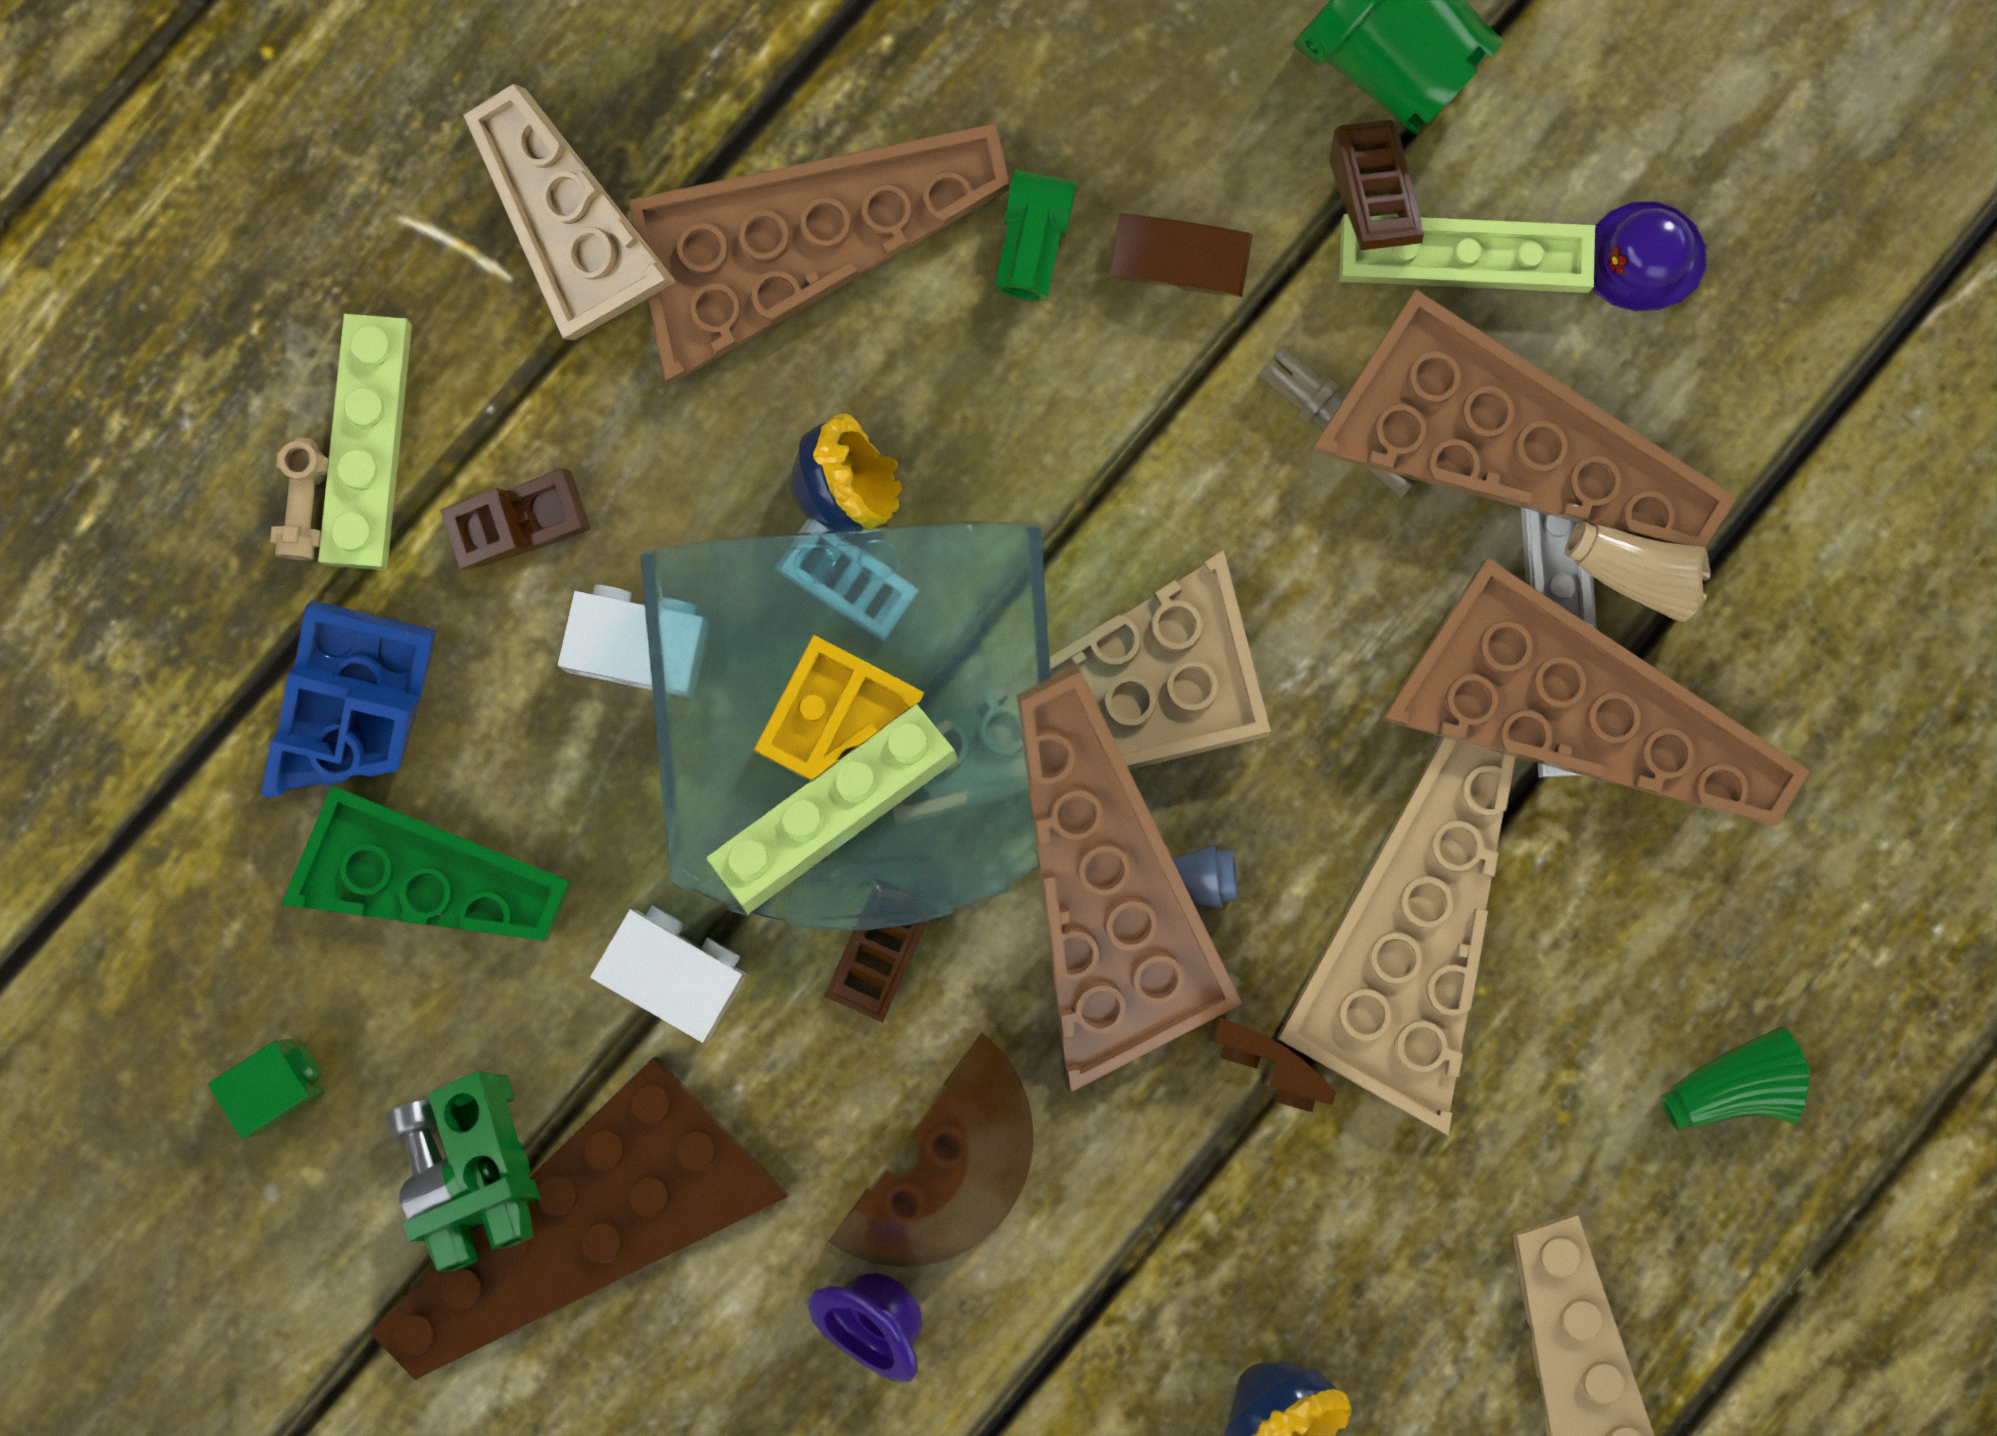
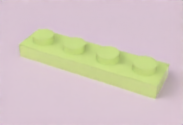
M1344 214L1341 220L1339 282L1588 293L1594 287L1595 225L1420 217L1424 231L1422 243L1361 250L1348 214ZM1379 215L1371 216L1370 218L1371 221L1398 218V216Z
M344 314L318 562L325 566L387 570L412 330V324L406 318Z
M915 704L715 850L706 859L745 912L749 914L956 762L958 758L955 750L922 709Z

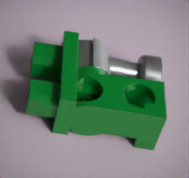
M477 1071L428 1093L429 1099L402 1105L384 1116L391 1139L405 1141L412 1173V1176L405 1181L399 1192V1204H402L408 1219L403 1222L408 1241L426 1243L437 1272L457 1271L479 1260L470 1229L483 1223L492 1249L512 1247L533 1238L530 1212L527 1204L541 1197L536 1181L530 1179L529 1162L522 1145L518 1141L508 1103L515 1099L507 1075ZM437 1128L439 1129L447 1159L442 1160L431 1133Z

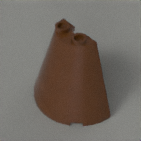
M982 1032L943 1083L945 1087L911 1134L919 1149L916 1164L910 1170L902 1173H893L885 1169L871 1190L866 1188L828 1240L829 1243L856 1258L875 1264L896 1267L924 1266L947 1260L971 1249L994 1231L1009 1214L1023 1189L1030 1168L1033 1152L1032 1115L1026 1092L1015 1068L997 1045Z

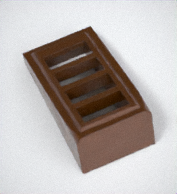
M1383 120L1337 127L1333 135L1329 163L1360 249L1370 250L1422 243L1424 231L1402 143L1392 120ZM1390 194V195H1386V196H1377V197H1369V198H1366V197H1368V196H1376V195ZM1396 213L1398 215V218L1371 221L1370 218L1371 216Z
M876 879L824 997L883 1023L935 905ZM880 904H886L914 917L910 929L876 915ZM870 926L903 940L904 943L900 952L898 953L865 938ZM862 950L893 964L890 975H884L856 962L859 951ZM849 973L884 988L879 1000L844 985Z

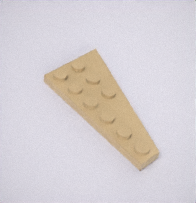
M1224 550L1206 560L1202 567L1176 582L1174 580L1157 590L1153 597L1122 616L1118 614L1035 665L1034 670L1006 687L1003 685L986 695L982 702L961 715L936 726L955 750L958 760L892 808L897 825L1029 794L1016 695L1074 665L1082 672L1129 770L1270 736L1271 729Z
M1441 737L1275 1039L1449 1136L1452 1112L1450 1111L1456 1077L1459 1078L1463 1057V1053H1461L1468 1011H1471L1488 915L1486 907L1491 879L1495 876L1499 854L1496 852L1503 811H1506L1516 757Z

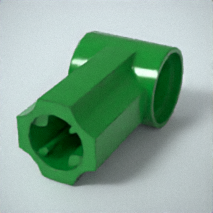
M1015 169L1004 225H1008L996 274L995 291L1004 293L1010 298L1028 302L1048 300L1061 236L1066 237L1077 181Z

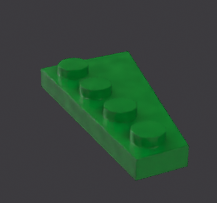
M331 785L281 905L548 941L573 881Z

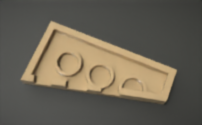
M512 84L464 114V118L563 339L577 340L676 282L526 88Z

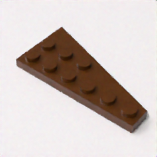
M657 1056L653 1057L530 1177L531 1180L536 1181L541 1197L527 1204L530 1212L533 1238L512 1247L492 1249L484 1223L481 1224L472 1233L479 1260L453 1272H437L435 1269L370 1334L416 1380L787 1198L789 1194Z

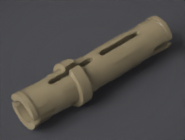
M1283 345L1273 356V360L1286 370L1291 377L1284 375L1270 361L1257 376L1260 379H1264L1301 411L1297 416L1307 424L1312 420L1324 430L1344 399L1335 392L1339 386L1331 379L1325 383L1293 355L1286 345ZM1365 466L1391 489L1399 499L1412 487L1401 475Z

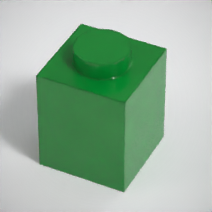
M292 1039L271 1042L207 1083L240 1139L262 1134L325 1093L317 1081L322 1076L317 1060L305 1045L299 1044L296 1046Z

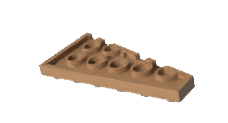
M1076 665L1016 695L1065 1079L1070 1092L1242 1005L1237 991L1083 674Z

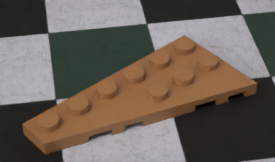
M996 123L628 200L633 227L676 281L674 284L648 298L665 382L668 387L1009 191V179Z
M1417 289L1412 293L1310 450V452L1578 523L1585 521L1591 525L1598 524L1660 542L1702 546L1705 548L1737 499L1736 496Z
M1489 558L1480 564L1380 719L1767 826L1778 825L1811 772Z

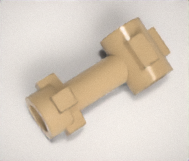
M295 438L294 441L287 443L277 453L276 467L289 477L285 526H273L271 528L270 542L276 544V557L311 561L314 560L315 548H320L321 531L311 529L314 489L316 485L321 484L326 479L329 459L318 451L317 443L311 439Z

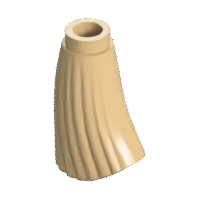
M1585 521L1577 524L1567 540L1565 555L1574 559L1578 566L1618 593L1678 622H1685L1691 618L1706 601L1707 595L1703 593L1702 580L1707 581L1710 579L1711 571L1705 547L1660 542L1598 524L1591 525Z

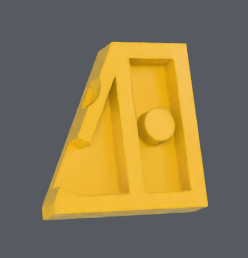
M813 635L753 752L811 781L920 702L925 692Z

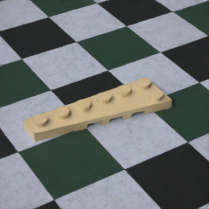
M1572 1212L1513 1232L1512 1236L1526 1318L1532 1333L1531 1347L1536 1377L1540 1380L1546 1417H1543L1546 1435L1655 1436L1579 1216Z

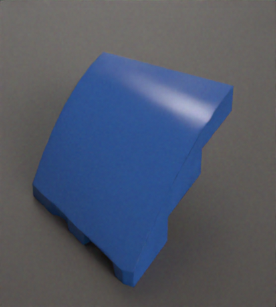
M311 600L304 611L295 666L288 673L278 732L270 742L261 796L271 798L280 796L287 790L320 783L323 786L345 782L349 777L366 775L370 777L398 771L405 755L420 704L437 630Z

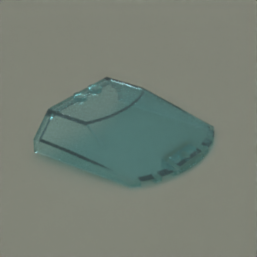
M964 521L723 538L645 550L641 553L640 561L670 881L690 893H693L695 890L704 896L728 905V910L749 916L706 857L810 782L754 753L753 749L813 635L925 692L917 705L953 747L958 760L751 913L767 918L788 921L787 925L800 928L873 930L903 926L944 917L954 913L953 909L974 903L987 896L993 898L1009 890L1011 884L1038 868L1016 695L1051 678L1040 523Z

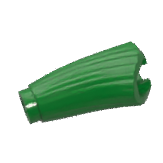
M1781 1026L1699 1067L1673 1085L1669 1092L1661 1095L1660 1101L1669 1121L1677 1131L1688 1126L1696 1128L1748 1116L1769 1117L1798 1124L1805 1107L1812 1070L1794 1036L1785 1027Z

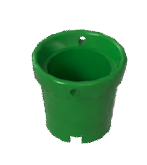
M1330 0L1295 39L1294 46L1317 65H1324L1328 62L1396 116L1416 135L1425 123L1428 124L1478 72L1476 67L1487 55L1492 57L1504 40L1485 23L1467 0Z

